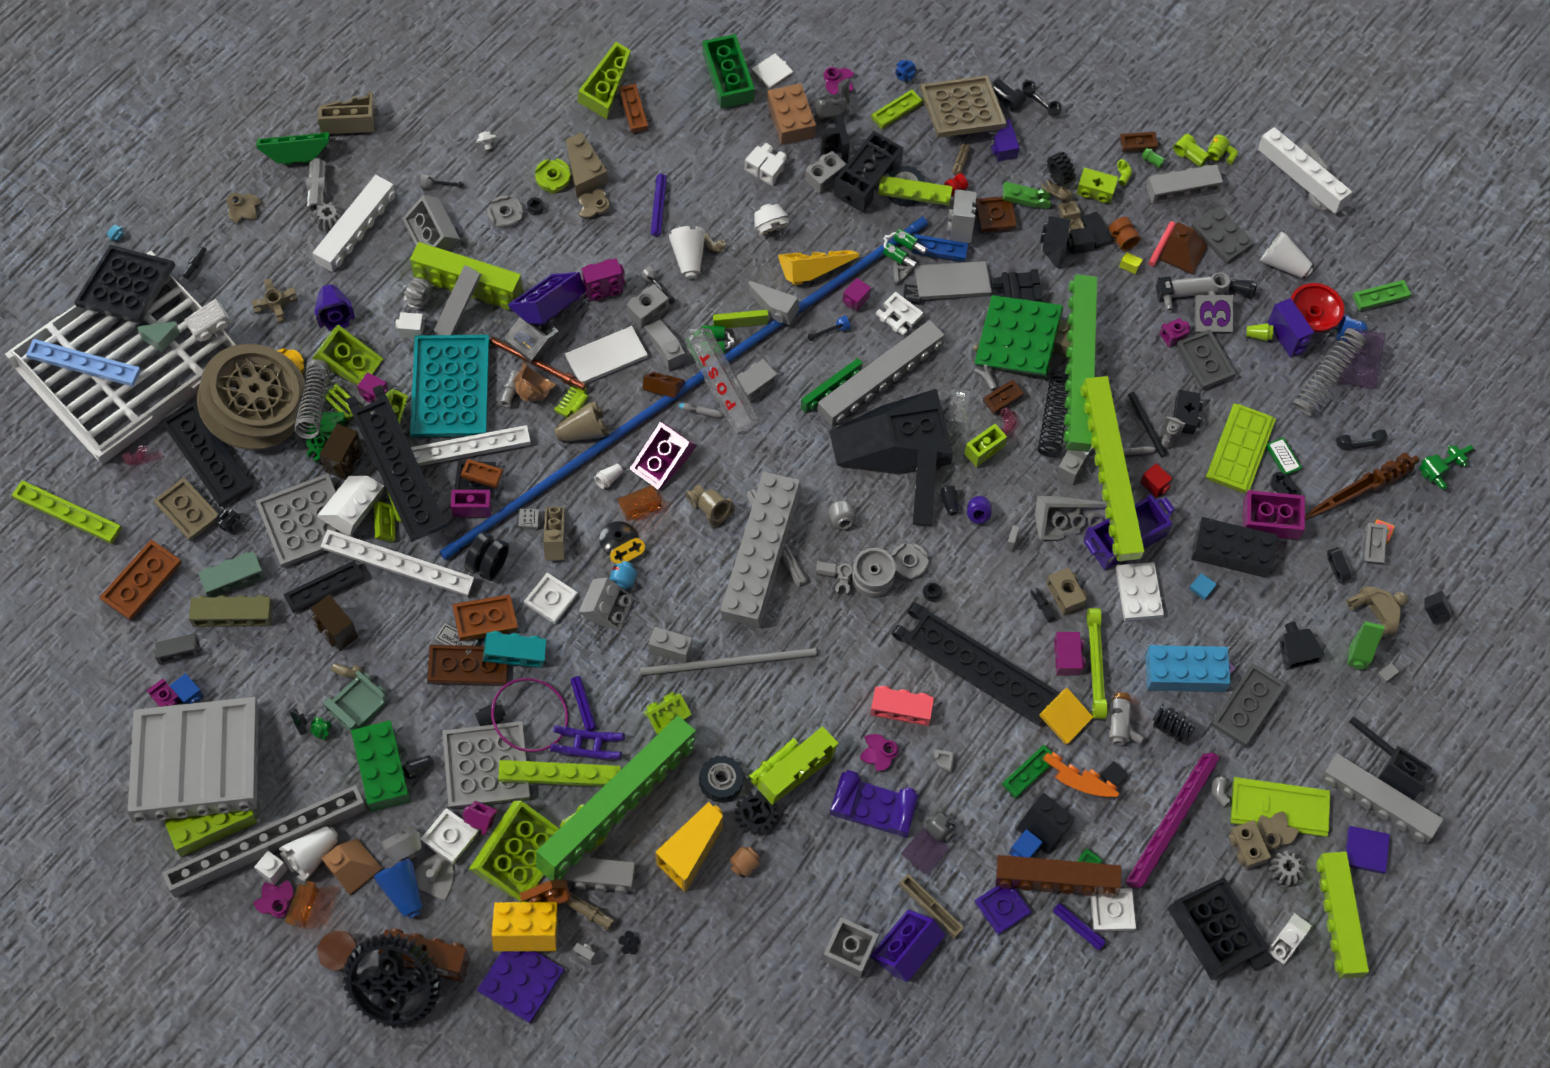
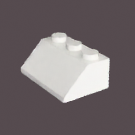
M349 476L317 517L347 536H351L372 510L374 503L378 502L381 498L384 485L369 476Z

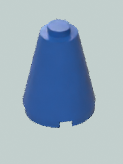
M411 859L401 861L374 876L375 882L403 917L408 916L409 919H412L421 914L419 910L423 906Z

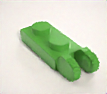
M1010 182L1003 184V200L1034 208L1048 209L1051 207V201L1048 200L1051 198V193L1046 192L1044 189L1038 191V189Z

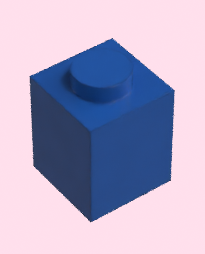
M186 673L169 685L183 704L200 703L204 697L201 690Z
M1026 829L1013 844L1009 854L1011 856L1032 858L1040 849L1042 841Z

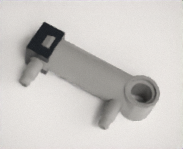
M1222 272L1215 273L1210 277L1172 280L1171 276L1158 277L1155 286L1158 302H1165L1167 310L1171 311L1173 309L1172 298L1196 295H1225L1230 279Z

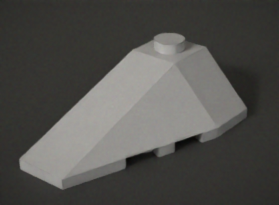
M1037 496L1035 518L1039 539L1059 540L1072 533H1081L1082 530L1090 526L1094 527L1107 520L1105 515L1106 502L1057 496Z

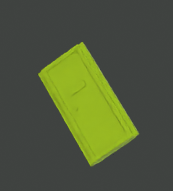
M1233 403L1205 478L1241 493H1246L1247 490H1250L1276 419L1273 416Z
M1238 777L1233 778L1230 824L1242 825L1255 820L1257 825L1261 815L1270 819L1274 814L1283 811L1287 818V827L1298 829L1300 834L1328 837L1330 790Z

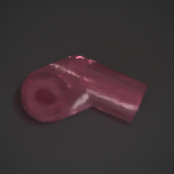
M1003 408L1000 412L1004 422L1001 430L1008 436L1016 424V419L1009 408Z
M139 445L136 453L133 455L131 452L124 453L122 456L126 465H133L142 462L146 455L147 447Z

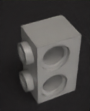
M833 151L827 155L824 154L818 162L808 166L805 181L820 194L834 183L835 178L846 166V163Z

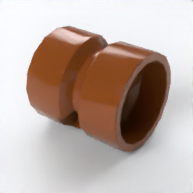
M1127 216L1118 218L1108 228L1122 251L1133 248L1141 240L1140 235L1133 228L1134 226Z

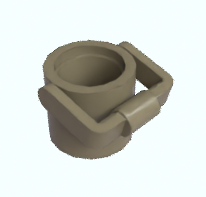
M714 489L705 491L698 501V507L706 514L707 523L713 529L730 517L736 510L731 498H724Z

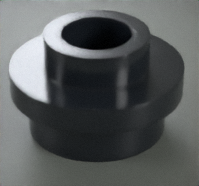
M928 583L923 588V596L928 601H937L942 596V588L937 583ZM929 591H934L936 594L931 595Z

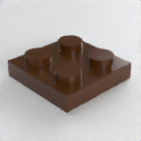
M1003 196L976 199L975 206L981 233L1016 229L1017 224L1012 202L1003 200Z

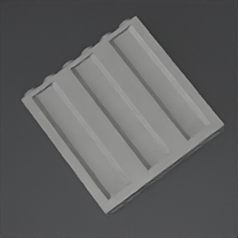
M255 697L134 710L128 814L132 823H143L152 820L163 821L170 818H186L197 815L206 816L215 813L226 814L233 811L257 809L259 707Z

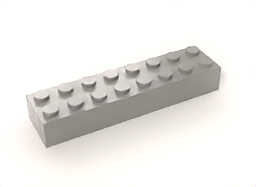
M767 472L762 473L720 610L723 619L760 628L802 490L800 480Z

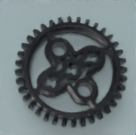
M392 932L387 936L382 933L379 937L375 934L371 939L366 938L364 942H360L348 956L342 974L345 976L342 983L346 984L344 991H348L346 998H352L350 1005L357 1006L355 1012L362 1011V1017L368 1016L369 1022L375 1020L376 1026L383 1023L384 1028L389 1024L392 1029L396 1028L397 1025L403 1028L405 1024L408 1027L413 1023L417 1024L420 1019H425L431 1013L432 1008L435 1007L440 997L442 979L439 976L441 971L436 970L438 967L437 963H432L434 956H427L429 950L423 951V944L415 945L416 939L412 942L408 941V936L401 939L400 933L393 937ZM385 949L378 957V966H371L364 969L361 974H357L358 965L365 955L375 950ZM403 954L414 960L421 970L419 968L404 967ZM423 988H427L425 999L417 1008L399 1012L406 1004V996L415 995L421 992ZM364 993L379 994L381 1007L370 1001Z

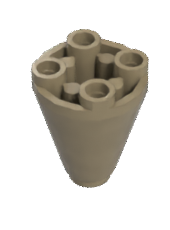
M596 401L586 404L554 428L559 442L604 438L610 432L607 424L603 423L602 418L605 416L602 408L598 407Z

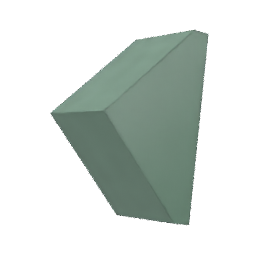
M176 321L138 326L142 340L160 352H163L180 334Z

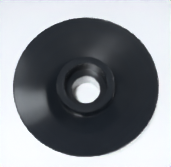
M616 521L609 523L602 529L599 541L601 548L610 555L613 549L631 539L638 538L633 526L626 522ZM617 534L622 535L620 538L615 537ZM633 542V547L628 549L629 552L633 551L637 544ZM616 551L617 555L615 557H622L626 555V552L618 553Z

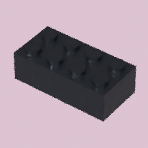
M1202 517L1197 527L1191 560L1267 578L1272 568L1277 534Z

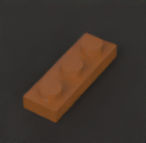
M636 84L619 87L630 132L635 133L648 130V124Z

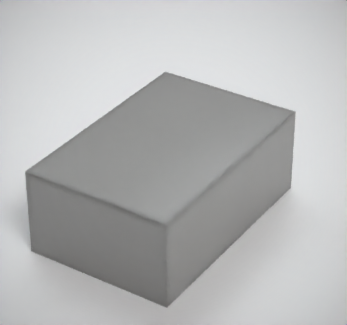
M1390 663L1377 676L1384 683H1387L1399 671Z

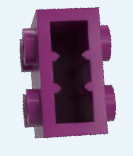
M617 258L606 259L603 262L589 264L581 268L588 302L598 301L608 296H616L623 292V285L625 284L623 275H625L623 265H619Z

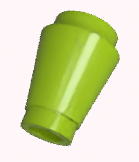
M1267 323L1247 326L1246 337L1263 341L1272 340L1273 325Z

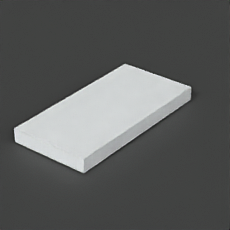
M630 326L565 353V358L576 379L586 384L648 358V355L633 327Z

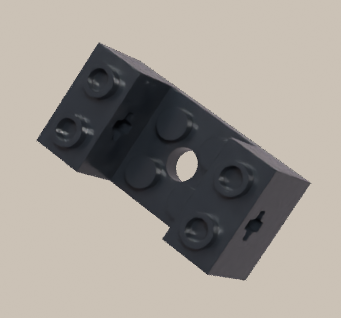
M873 130L835 178L833 196L864 212L873 201L874 188L886 173L889 174L902 164L904 147ZM866 163H871V164L874 165V166L871 167V168H868V167L865 166V164H866Z

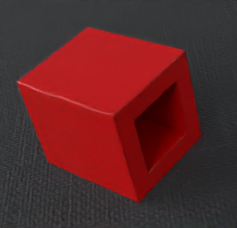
M1156 463L1143 474L1140 483L1157 498L1161 493L1164 495L1170 490L1172 477Z

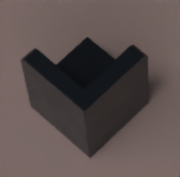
M1443 591L1424 598L1425 610L1433 624L1452 617L1451 605Z

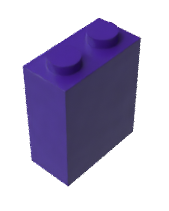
M1291 298L1275 304L1267 323L1273 325V333L1289 357L1302 355L1306 352L1314 331Z

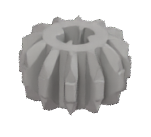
M323 202V206L317 205V210L313 211L314 224L317 225L319 230L323 229L326 233L342 217L343 211L338 204L334 205L332 202L326 204Z
M415 277L411 280L409 285L406 286L407 289L404 292L403 300H405V304L409 307L421 310L430 301L429 298L432 295L431 283L423 278Z
M1284 851L1283 855L1277 853L1275 858L1271 859L1270 863L1272 866L1269 867V871L1274 872L1271 876L1272 879H1279L1278 884L1284 881L1286 887L1290 886L1291 882L1295 885L1299 882L1298 879H1302L1304 876L1302 871H1304L1305 866L1299 865L1302 862V858L1296 860V853L1289 856L1288 851Z

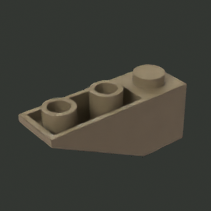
M545 507V561L564 560L565 507Z

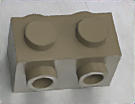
M1255 820L1231 828L1228 839L1231 846L1235 847L1238 852L1236 856L1240 866L1243 865L1245 870L1269 862L1271 856Z

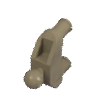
M1367 586L1362 588L1359 594L1347 599L1346 604L1347 606L1352 604L1349 607L1350 610L1367 604L1380 623L1385 626L1382 638L1386 635L1397 633L1400 607L1408 603V596L1404 592H1397L1392 597L1387 591Z

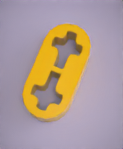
M639 538L631 539L613 549L610 553V560L614 564L622 563L623 561L628 562L644 552L645 544ZM633 542L640 544L639 552L636 550L629 552L628 549L633 547ZM616 551L618 553L626 552V555L621 557L622 561L614 558L617 555Z

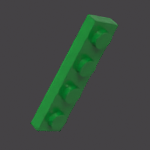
M858 358L803 397L801 399V409L805 413L810 409L814 410L818 406L819 401L862 370V362Z

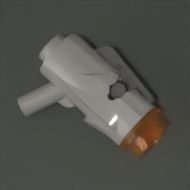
M1124 692L1114 694L1108 707L1105 727L1109 729V740L1114 745H1124L1129 741V738L1140 744L1144 737L1134 732L1130 725L1132 720V700L1130 695Z

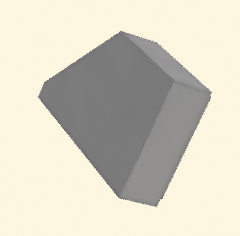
M893 260L894 284L897 286L912 272V267L906 263L900 265Z

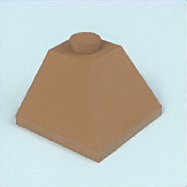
M358 839L336 846L321 858L327 869L349 895L353 894L383 870Z

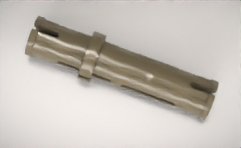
M569 891L571 899L565 902V904L583 914L591 923L595 922L607 931L611 929L615 921L614 919L601 912L599 907L590 905Z

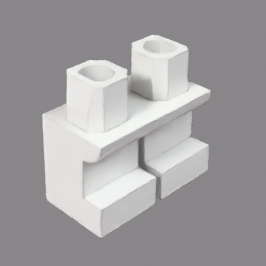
M765 143L762 147L757 146L745 159V171L773 186L780 172L784 171L787 155L783 152H778L776 156L773 155L772 146Z

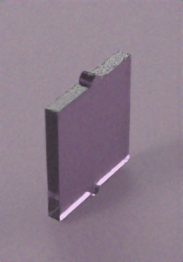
M923 827L901 852V855L908 859L913 867L916 866L928 875L946 854L949 847L943 842H937Z

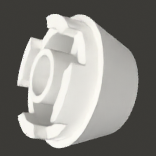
M779 204L763 205L760 207V210L754 213L755 229L758 230L759 235H766L768 232L780 230L789 223L787 213Z

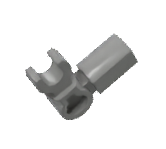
M817 561L815 574L831 577L838 576L837 581L839 583L835 587V594H838L839 588H845V595L848 596L850 591L848 583H850L852 575L851 565L843 563L840 566H836L834 563Z

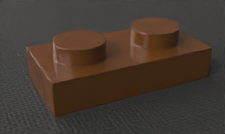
M1155 132L1120 134L1122 152L1145 151L1146 148L1157 150L1158 148Z
M1011 380L985 396L983 402L994 415L1022 398L1024 392L1014 380Z

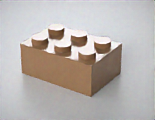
M802 84L767 90V104L781 145L815 138L816 124Z

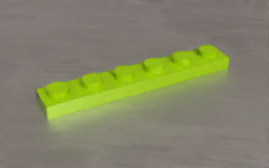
M23 480L11 495L13 499L110 544L114 542L122 530L120 525Z
M499 760L498 782L604 787L620 771L621 766Z

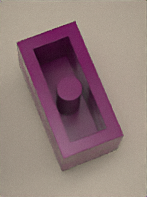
M452 490L451 511L453 517H491L492 497L490 490Z
M1056 632L1054 637L1056 676H1080L1082 669H1085V657H1082L1081 650H1084V640L1080 639V632Z

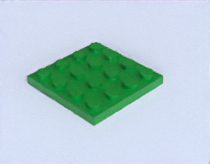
M992 295L974 364L981 367L988 365V368L1047 376L1064 309L1063 305Z

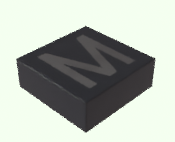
M905 284L903 298L911 304L921 305L917 285Z

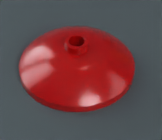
M1320 283L1304 284L1298 287L1291 295L1292 301L1314 332L1331 330L1342 320L1344 315L1343 301L1340 295L1327 285Z

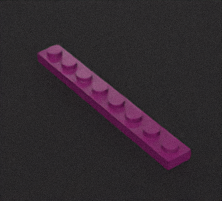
M1205 753L1200 757L1125 881L1129 887H1142L1147 883L1148 876L1158 865L1160 856L1167 850L1169 841L1177 833L1178 826L1186 818L1187 811L1197 800V795L1201 788L1206 785L1210 773L1216 768V763L1220 757L1215 753Z

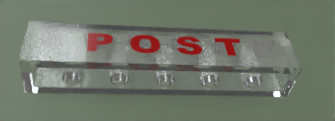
M698 329L685 340L687 350L694 357L697 368L701 370L706 384L713 392L714 399L718 401L723 415L727 417L731 430L736 435L747 434L762 423L711 329Z

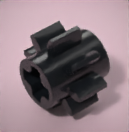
M232 509L228 511L221 510L216 516L218 518L217 525L227 533L230 530L236 532L241 526L239 523L241 517Z

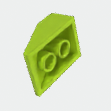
M339 325L330 332L312 357L313 360L325 361L330 366L332 373L357 386L366 373L373 374L383 360L382 357Z

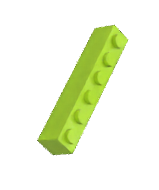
M1347 852L1322 853L1316 861V869L1321 875L1320 890L1324 892L1325 897L1323 907L1329 919L1327 920L1328 932H1331L1332 936L1330 942L1331 951L1335 952V972L1339 974V979L1364 977L1369 973Z

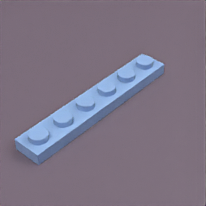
M33 339L26 353L27 358L132 387H134L141 372L139 367L36 339Z

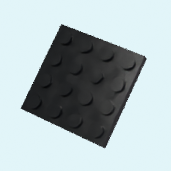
M109 245L74 303L80 308L141 323L176 265L172 260Z

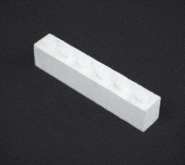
M1274 127L1262 136L1258 150L1309 193L1313 194L1315 198L1333 213H1338L1348 205L1352 191Z
M377 175L372 178L313 251L315 263L332 272L341 266L346 255L352 252L354 245L363 238L367 229L373 226L375 219L384 212L387 204L395 198L396 193L392 183Z

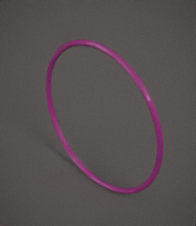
M520 678L507 683L497 692L491 707V718L496 732L504 742L520 751L541 752L549 749L551 744L540 749H525L509 742L496 725L494 717L495 703L500 693L513 683L520 681L538 682L549 687L560 698L565 710L564 727H567L568 710L564 699L555 688L538 679ZM561 734L553 744H557L563 735Z

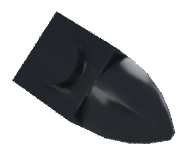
M297 708L288 710L299 734L306 733L305 725L308 723L304 714L299 715Z

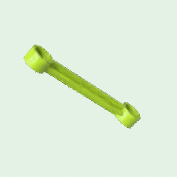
M1100 608L1087 609L1093 690V719H1106L1107 701L1104 694Z

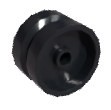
M481 532L468 550L464 563L465 570L473 574L479 572L480 577L488 581L494 580L507 559L509 543L501 539L494 541V536Z

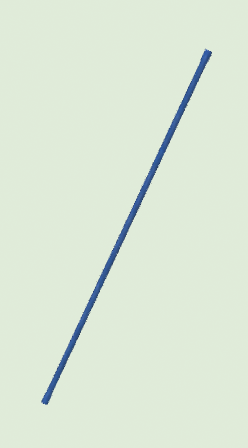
M920 217L904 231L911 235L916 234L928 226V222L924 217ZM893 238L890 239L887 243V245L889 243H892L895 246L899 245V243L894 241ZM884 244L799 302V311L795 316L882 257L885 249ZM773 320L688 379L675 398L669 396L662 397L461 538L439 551L445 561L467 544L475 540L481 532L488 531L708 378V372H711L713 367L718 371L785 323Z

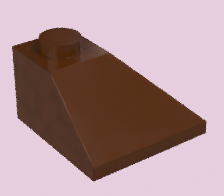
M1177 222L1160 257V261L1193 275L1207 245L1195 229Z

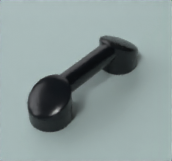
M1027 80L1022 84V91L1026 97L1033 98L1047 109L1049 116H1057L1061 113V103L1058 101L1049 103L1036 92L1035 82Z
M1377 430L1371 434L1372 439L1352 442L1350 435H1342L1337 437L1335 441L1338 448L1350 451L1364 447H1377L1387 439L1388 435L1386 430Z

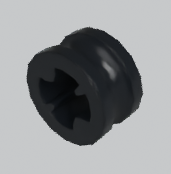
M537 197L528 200V212L534 216L540 215L544 210L542 200Z

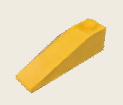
M853 250L829 251L828 255L821 252H812L811 256L801 254V252L778 255L786 280L794 285L803 284V281H810L859 257V253Z

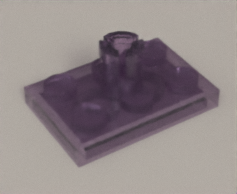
M1351 328L1360 333L1367 342L1360 349L1345 339V342L1356 348L1359 353H1354L1344 345V348L1354 354L1355 358H1351L1343 352V355L1348 357L1352 363L1342 359L1348 365V368L1340 366L1345 372H1339L1341 377H1338V382L1375 389L1386 334Z

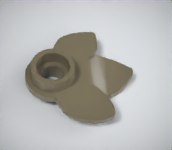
M1048 179V186L1041 183V187L1046 192L1053 194L1060 201L1065 203L1072 200L1073 194L1067 188H1060Z
M595 189L593 194L585 193L578 198L583 206L578 213L580 217L590 218L597 213L604 215L610 209V202L606 198V193L601 189Z
M231 193L227 197L228 216L234 223L237 224L242 217L248 220L257 219L255 207L261 204V200L253 194L241 195L239 193ZM233 199H238L239 202L235 203Z
M1283 811L1274 814L1270 819L1263 815L1258 819L1257 827L1269 850H1275L1281 844H1290L1298 834V829L1287 827V818ZM1269 836H1273L1275 838V842L1273 844H1270L1268 842Z

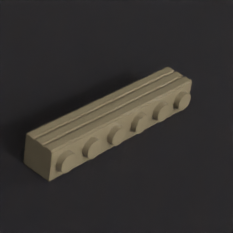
M909 874L899 882V887L953 939L964 930V926Z

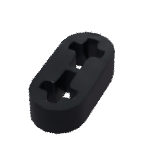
M1276 472L1273 474L1270 486L1276 493L1301 495L1300 489L1285 473ZM1276 480H1282L1283 482L1276 483Z
M1338 547L1328 550L1327 558L1339 583L1350 581L1351 573L1341 550Z

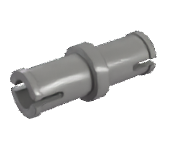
M511 371L508 382L503 387L504 392L499 403L505 408L511 407L514 395L517 394L513 379L518 371Z

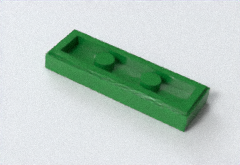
M1045 745L1040 747L1002 783V786L1015 799L1051 767V765L1042 760L1046 753L1052 754Z

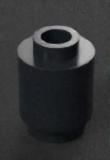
M496 702L494 717L497 724L504 721L503 716H506L502 704L498 706ZM492 704L479 709V712L475 713L480 726L493 725L491 718Z

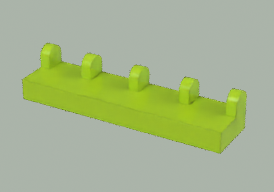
M883 176L881 179L879 195L950 205L952 186Z

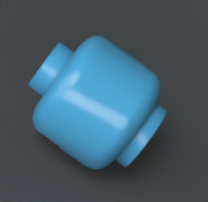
M623 561L613 566L609 579L626 591L633 587L637 571L633 568V564Z

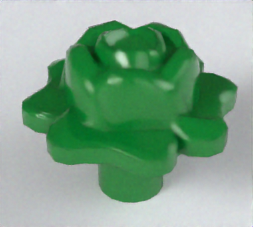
M315 717L314 721L311 722L310 731L314 737L325 740L329 735L328 729L332 725L329 721L324 722L323 718Z

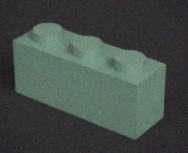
M254 551L243 553L240 557L232 560H225L217 566L207 567L198 573L208 597L224 595L265 579Z

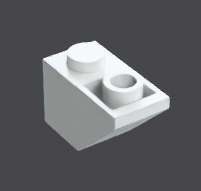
M1294 913L1268 949L1269 954L1282 964H1285L1312 925Z

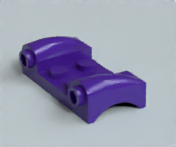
M847 770L841 773L830 809V815L907 838L919 795L912 788H905L898 793L861 782L858 773Z

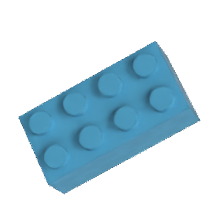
M1149 645L1146 651L1148 691L1226 692L1230 685L1228 647Z

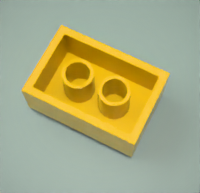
M557 902L494 903L492 926L493 951H556L558 930Z

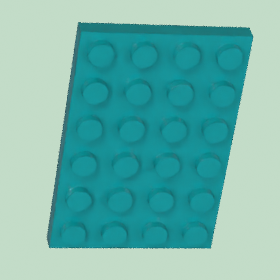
M415 335L410 424L411 437H467L487 433L489 335Z

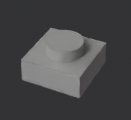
M577 943L573 949L574 956L592 966L596 959L592 947L587 944L582 946Z

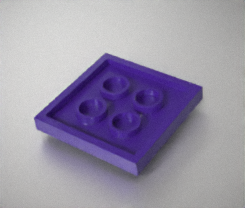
M502 951L478 987L477 992L531 1024L564 973V969L535 951Z

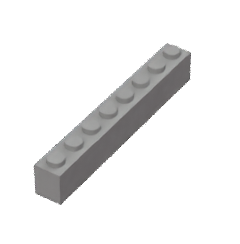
M929 320L819 401L817 411L831 426L841 423L849 413L856 412L861 404L869 402L876 393L884 391L892 381L896 382L899 380L904 372L911 371L919 361L926 360L931 352L939 350L943 346L944 334Z

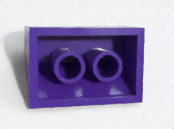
M908 909L875 948L870 957L894 977L908 982L923 962L927 960L932 951L940 944L945 934L933 919Z

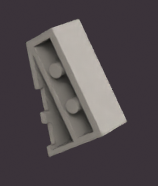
M955 190L954 197L951 196L949 207H953V209H949L948 220H951V222H948L947 225L950 241L971 243L975 221L976 192Z

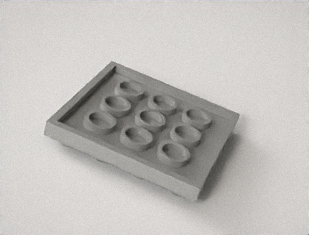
M328 473L256 500L282 568L326 551L321 549L320 546L327 529L344 534L317 517L336 493Z
M522 721L496 724L501 734L509 742L518 747L525 748ZM493 725L442 731L449 809L470 807L474 801L488 805L530 799L529 783L498 782L499 760H527L526 752L517 750L504 742Z

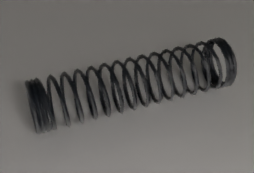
M1055 366L1051 369L1045 403L1046 408L1044 409L1045 413L1043 415L1044 418L1042 420V429L1037 449L1045 457H1058L1062 453L1061 444H1063L1062 439L1064 438L1065 430L1056 425H1064L1063 422L1058 420L1064 419V417L1059 415L1066 414L1067 411L1061 410H1067V408L1058 405L1065 403L1055 401L1065 402L1060 399L1066 398L1057 396L1067 397L1062 394H1068V391L1064 390L1065 387L1056 385L1065 386L1068 377L1057 375H1068L1063 373L1054 374L1053 372L1057 370L1066 371V366ZM1056 381L1062 384H1053L1052 382ZM1055 386L1060 389H1052L1051 387ZM1054 391L1059 394L1052 395L1050 392ZM1053 396L1058 399L1051 400L1049 397ZM1051 406V407H1053V408H1055V409H1054V410H1049L1048 407ZM1047 412H1051L1058 415H1048ZM1050 417L1056 420H1047L1046 418ZM1049 422L1054 425L1047 426L1045 423ZM1048 427L1053 430H1063V433L1052 430L1046 431L1044 428ZM1044 433H1048L1051 435H1062V438L1056 436H1045ZM1043 438H1047L1049 440L1054 441H1044ZM1044 446L1053 447V448H1056V450H1055V449H1049V448H1046V447H1044ZM1041 447H1043V448L1046 449V450L1059 451V452H1055V453L1046 452V451L1042 450Z

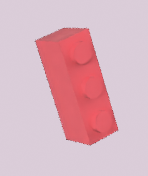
M887 686L875 687L870 716L929 726L934 697H930L925 693L913 694L903 689L899 691L891 690Z

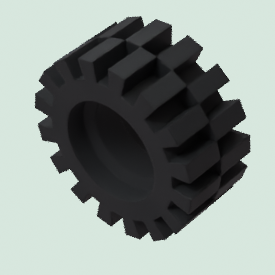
M1062 151L1047 158L1048 172L1051 173L1050 177L1053 178L1056 185L1061 187L1075 180V168H1073V162H1070L1071 159L1066 153Z

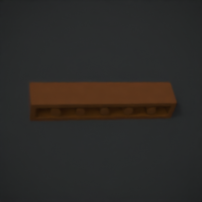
M998 855L995 886H1000L1003 889L1015 887L1025 891L1038 889L1043 892L1062 891L1064 894L1082 893L1085 896L1096 894L1113 898L1119 896L1121 889V865Z

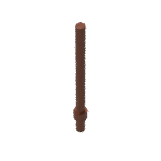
M491 337L490 344L563 380V383L569 386L573 385L581 390L586 388V384L577 380L574 375L564 373L538 359L530 362L507 343Z

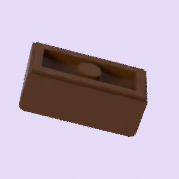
M651 372L643 377V390L675 398L684 385L685 380Z

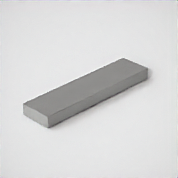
M464 265L434 329L435 332L440 335H454L482 276L481 273Z

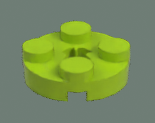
M555 159V161L543 160L537 165L535 170L537 185L551 194L558 193V191L566 188L571 181L569 166L560 159ZM550 173H551V174H555V173H556L557 175H556V177L551 178L549 174H550Z

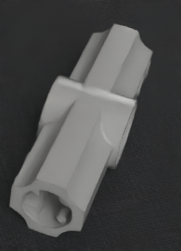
M321 159L310 161L309 177L306 180L308 193L307 208L311 211L317 210V205L323 206L324 193H327L326 162Z

